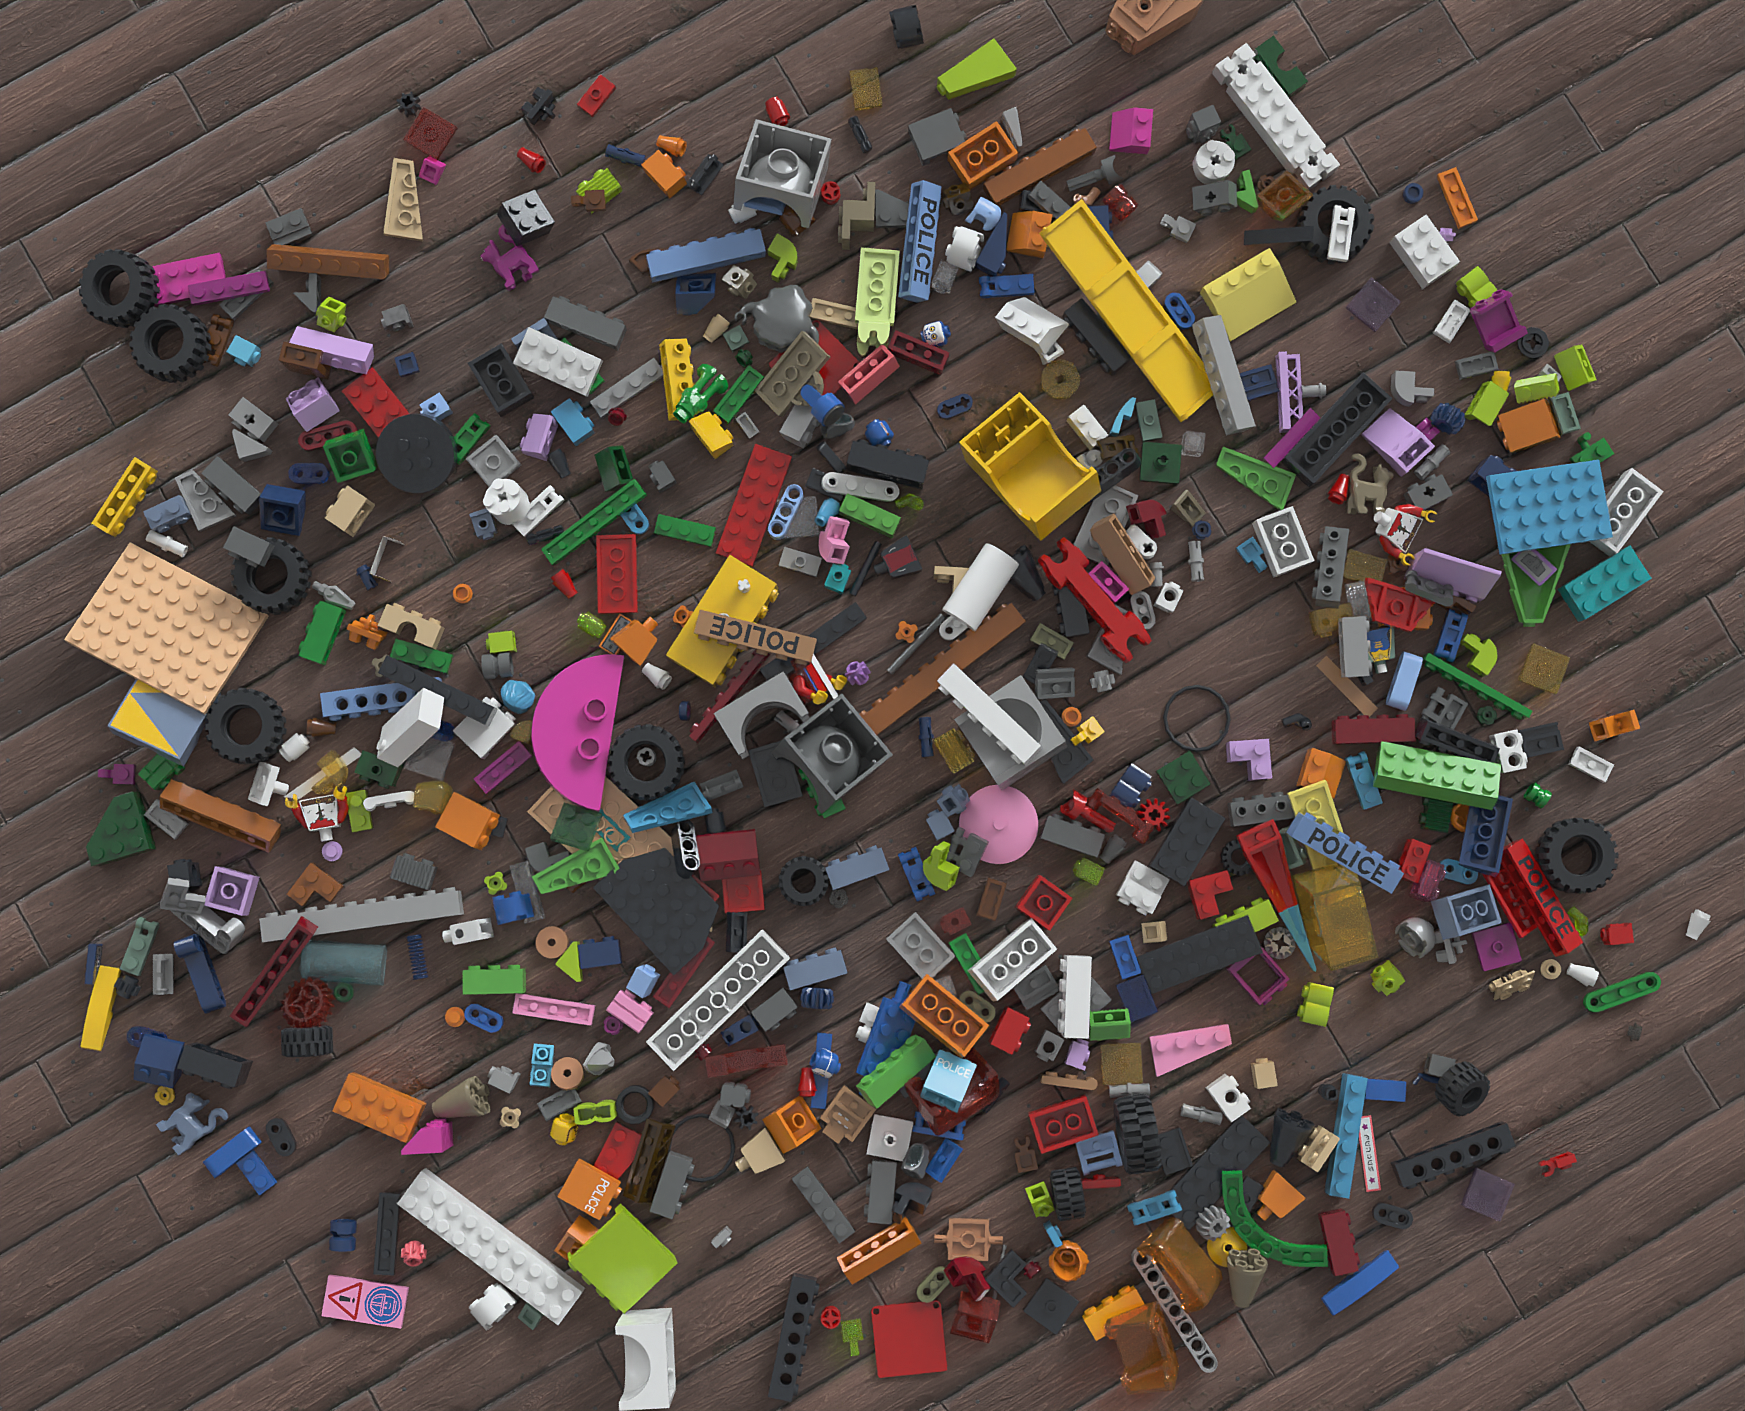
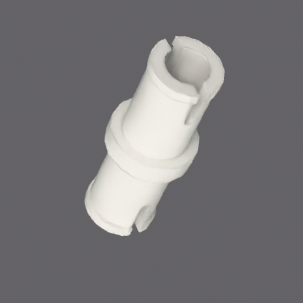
M150 530L146 537L147 542L162 547L161 549L164 551H171L180 557H184L187 553L188 546L174 541L170 536L166 537L154 530Z

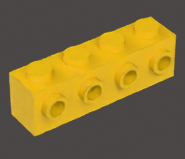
M665 339L659 344L668 418L669 421L678 420L673 415V412L676 410V405L682 397V392L686 388H691L695 383L692 381L693 365L690 364L689 358L691 347L688 345L687 339Z
M134 457L92 521V524L114 537L120 534L125 527L124 523L134 514L137 503L144 499L148 486L155 482L158 471Z

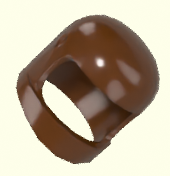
M786 204L783 214L779 215V218L788 232L794 237L807 228L801 226L798 214ZM812 217L810 226L816 222L814 217Z

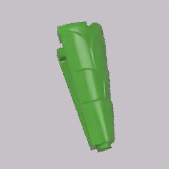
M1571 544L1536 549L1558 569L1541 586L1534 582L1511 560L1518 552L1501 554L1504 563L1503 567L1511 588L1509 592L1518 620L1523 623V626L1535 627V623L1544 622L1556 592L1555 587Z

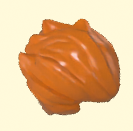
M1063 1240V1245L1054 1248L1053 1254L1049 1256V1266L1059 1279L1066 1282L1076 1281L1078 1278H1081V1275L1085 1274L1089 1260L1086 1253L1077 1243Z

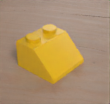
M708 411L689 420L691 429L714 459L734 446L732 442L733 436L727 429L725 431L720 426L722 422L716 414L712 416Z

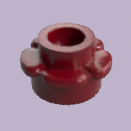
M611 408L608 411V421L612 425L619 426L627 419V415L621 408Z
M702 1043L694 1051L697 1054L695 1058L703 1061L713 1051L709 1047L710 1044L708 1043L705 1046Z
M1031 1261L1023 1268L1026 1271L1024 1276L1027 1275L1029 1279H1032L1042 1269L1038 1265L1039 1262L1034 1263Z

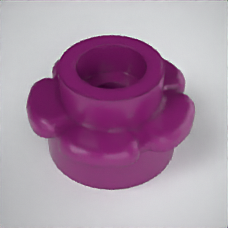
M613 1015L606 1017L604 1020V1030L607 1033L616 1035L623 1028V1022Z

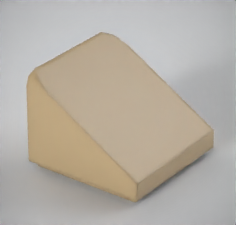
M1165 921L1141 923L1143 943L1167 941Z

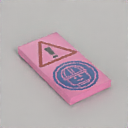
M330 1274L328 1275L321 1316L401 1329L409 1287Z

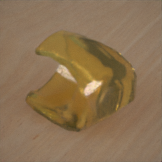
M442 780L417 783L413 807L417 808V810L431 811L435 815H442L452 796L453 789L447 782Z

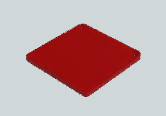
M814 320L812 324L819 323V327L816 328L819 333L818 345L830 356V359L819 371L824 384L822 395L827 393L835 394L841 389L838 381L849 373L855 364L860 362L820 321ZM785 351L783 353H779L769 363V367L771 369L781 358V356L785 353Z
M940 1301L899 1303L874 1306L872 1308L876 1364L879 1378L947 1370ZM937 1302L939 1303V1307L935 1308L933 1307V1304ZM877 1308L879 1309V1313L874 1314L873 1310Z

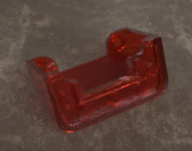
M974 1047L962 1058L969 1060L977 1066L957 1113L947 1109L945 1106L942 1107L920 1097L926 1080L923 1081L920 1077H913L904 1084L907 1094L930 1129L937 1136L944 1134L993 1102L999 1095L998 1073Z

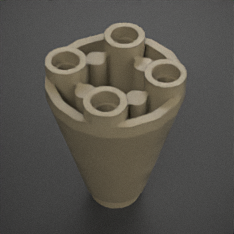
M477 1076L470 1077L439 1097L436 1102H433V1113L437 1118L477 1117L490 1113L487 1097L490 1093L487 1084H482Z
M1231 1249L1227 1257L1233 1303L1241 1308L1249 1307L1267 1270V1260L1260 1255V1251L1257 1249H1249L1248 1251Z

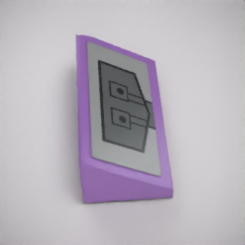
M1536 549L1518 552L1511 559L1539 586L1544 584L1558 570Z

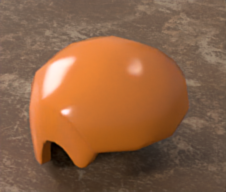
M1457 803L1452 808L1451 824L1461 832H1465L1469 805Z

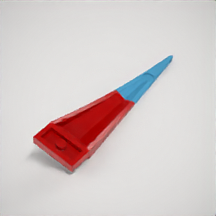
M1271 819L1236 835L1243 850V855L1309 966L1316 972V966L1297 903L1282 837L1274 819Z

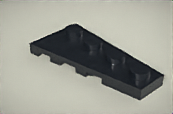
M1043 699L1040 701V704L1068 746L1050 758L1063 785L1094 759L1081 743L1076 746L1073 744L1071 739L1075 735L1048 701Z

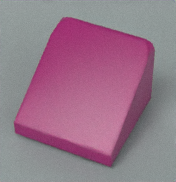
M427 157L423 161L419 177L437 185L446 164L432 157Z

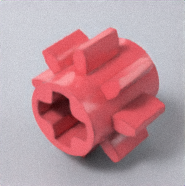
M410 1241L401 1250V1258H404V1263L406 1262L408 1266H418L423 1263V1259H426L427 1250L424 1249V1245L419 1241Z

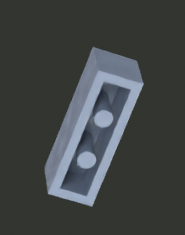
M875 845L865 849L866 853L859 855L858 852L847 855V860L840 862L839 859L828 862L829 866L825 868L833 890L888 871L889 867L882 848L877 849Z
M836 947L825 950V955L818 956L817 953L805 956L806 960L801 962L798 959L786 962L787 966L783 967L790 990L848 973L841 950L837 951Z

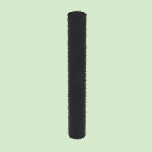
M874 542L849 594L857 596L882 545L881 543Z

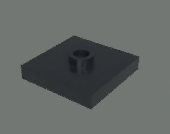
M1046 1277L1023 1311L1057 1335L1078 1305L1079 1300Z

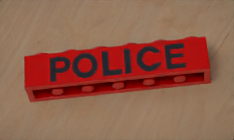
M1522 838L1506 845L1503 849L1501 860L1503 868L1554 956L1568 954L1583 943L1578 931L1572 924L1524 839Z

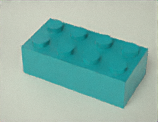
M1630 545L1557 590L1577 621L1580 622L1652 578Z

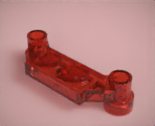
M1099 788L1091 796L1087 797L1086 806L1097 812L1100 806H1103L1133 826L1135 831L1132 833V837L1138 842L1145 844L1149 839L1148 835L1154 829V826L1146 820L1143 822L1139 819L1134 809L1129 806L1125 808L1121 805L1120 800L1114 796H1107Z

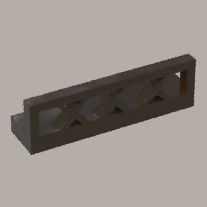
M646 1119L623 1193L624 1197L638 1203H652L674 1134L675 1125Z

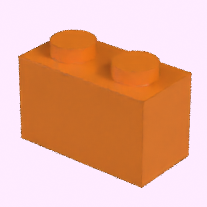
M657 150L641 166L645 174L670 199L687 184L684 178L686 174L679 166L675 167L672 164L673 160L667 153L663 155Z

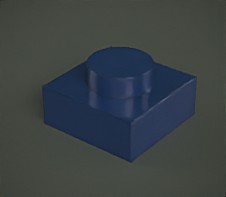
M414 352L395 357L401 378L420 372Z

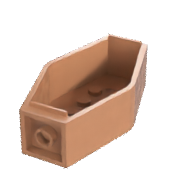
M1117 0L1109 15L1105 31L1109 38L1117 40L1121 44L1124 51L1136 55L1191 22L1196 17L1204 0ZM1146 4L1148 9L1143 10L1141 5Z

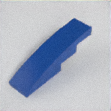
M1388 1250L1383 1251L1374 1260L1365 1263L1358 1269L1359 1271L1345 1277L1321 1299L1330 1313L1336 1315L1385 1280L1399 1266Z

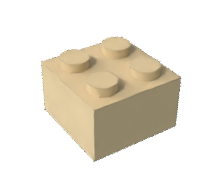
M347 486L338 493L336 503L327 509L325 519L354 537L375 504Z

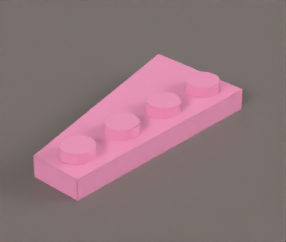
M1228 1024L1149 1037L1156 1077L1232 1044Z

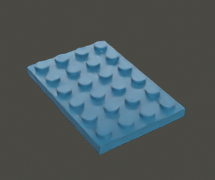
M1599 460L1486 476L1500 555L1613 537Z

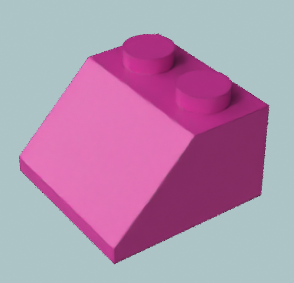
M1130 108L1113 112L1109 151L1148 154L1151 145L1153 109Z

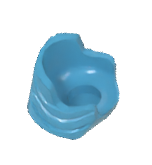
M509 680L501 688L503 704L509 710L522 714L527 712L532 706L535 693L526 682Z

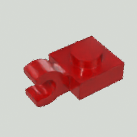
M1566 1152L1552 1157L1550 1160H1542L1538 1164L1539 1166H1548V1170L1542 1173L1543 1176L1548 1177L1554 1173L1555 1168H1560V1170L1568 1169L1577 1160L1575 1154Z

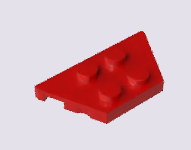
M1365 578L1364 581L1373 622L1412 632L1417 626L1418 621L1427 614V610L1436 603L1395 585L1372 578Z

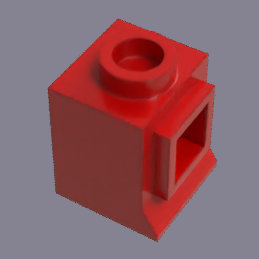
M1632 923L1606 924V927L1600 930V937L1604 941V945L1634 943Z

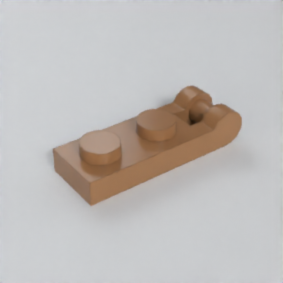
M1046 1071V1074H1041L1040 1076L1042 1084L1094 1090L1098 1086L1097 1080L1091 1076L1086 1077L1084 1080L1077 1079L1078 1075L1066 1074L1065 1077L1058 1076L1057 1072Z

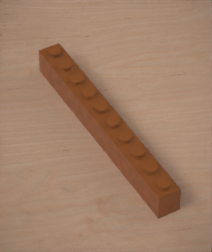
M1004 603L996 610L998 612L993 617L989 615L981 622L982 625L975 632L971 629L965 633L966 638L962 641L959 639L949 645L951 647L950 650L946 653L944 651L938 653L934 657L935 661L930 665L925 663L918 669L920 673L914 677L912 674L902 681L904 685L900 688L895 686L887 692V698L883 701L879 698L871 705L873 708L870 711L866 712L864 710L859 715L874 733L879 735L937 691L940 686L937 680L953 663L963 671L1021 627L1026 621L1014 605L1010 603L1007 606Z

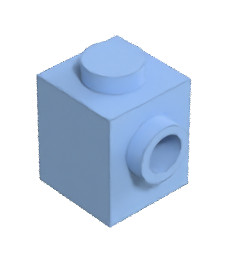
M440 392L420 404L422 408L420 413L433 416L440 421L453 413Z
M641 965L635 969L626 988L644 998L650 995L660 974L655 972V968L650 965Z

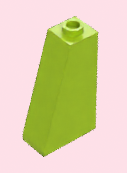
M992 39L938 77L937 89L942 96L945 95L949 100L1016 76L1017 68L997 41Z

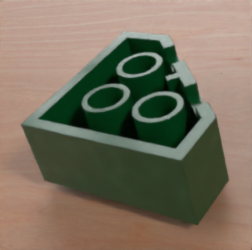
M133 791L112 799L86 846L91 866H102L156 849L148 818L144 816L146 810L141 792Z

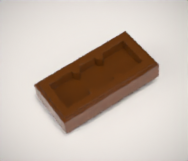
M987 878L976 916L996 921L1007 883Z

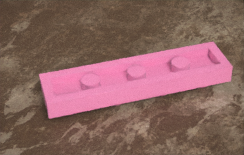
M516 993L513 1007L514 1014L584 1025H592L595 1005Z

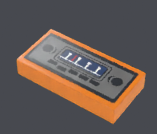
M619 614L599 647L610 654L618 655L621 649L610 638L629 624L631 620Z

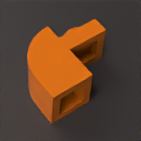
M1635 710L1589 722L1594 741L1640 729Z

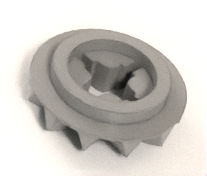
M1283 927L1271 929L1264 938L1266 952L1276 959L1287 958L1292 955L1296 948L1295 940L1289 930ZM1280 937H1282L1283 942L1288 944V946H1281L1278 950V945L1272 942V940H1280Z

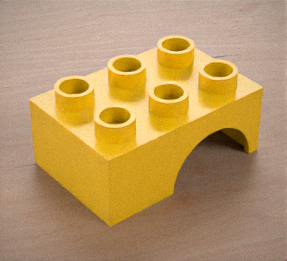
M1020 392L959 441L968 465L1040 541L1101 492L1097 471L1092 466L1089 469L1085 468L1067 451L1054 433L1049 421Z

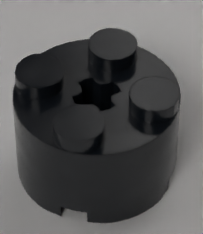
M916 4L889 11L898 49L924 44Z

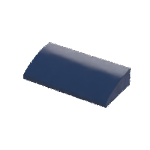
M1498 795L1492 810L1469 806L1458 865L1493 877L1499 874L1512 807V798Z

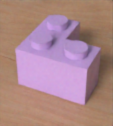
M1269 739L1230 741L1226 743L1227 763L1247 761L1248 781L1272 778Z

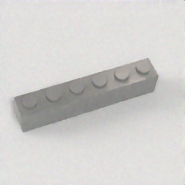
M1222 316L1202 318L1192 324L1220 414L1222 426L1226 435L1244 432L1254 427L1255 422Z

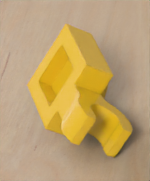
M1092 716L1077 727L1080 733L1073 737L1071 741L1075 746L1084 739L1089 744L1103 734L1104 730Z

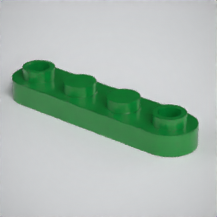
M1645 972L1600 988L1585 995L1583 999L1584 1007L1591 1012H1600L1650 994L1660 988L1661 979L1656 973ZM1648 978L1651 980L1650 985L1646 984ZM1592 998L1596 1000V1003L1593 1006L1590 1003Z

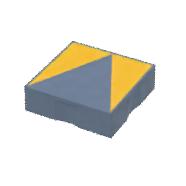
M136 679L109 722L108 728L113 734L136 745L147 747L158 755L184 767L209 719H205L206 715ZM209 708L207 713L211 714L212 709Z

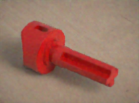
M1073 790L1072 799L1060 807V813L1070 819L1075 820L1080 815L1108 833L1112 832L1116 823L1085 806L1087 797L1076 790Z

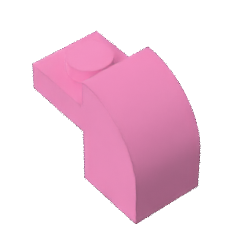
M830 516L825 531L820 532L819 552L826 562L844 564L850 547L844 541L850 523L847 519Z

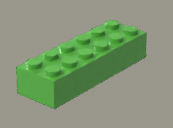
M1381 742L1376 756L1373 787L1492 810L1498 799L1501 764Z

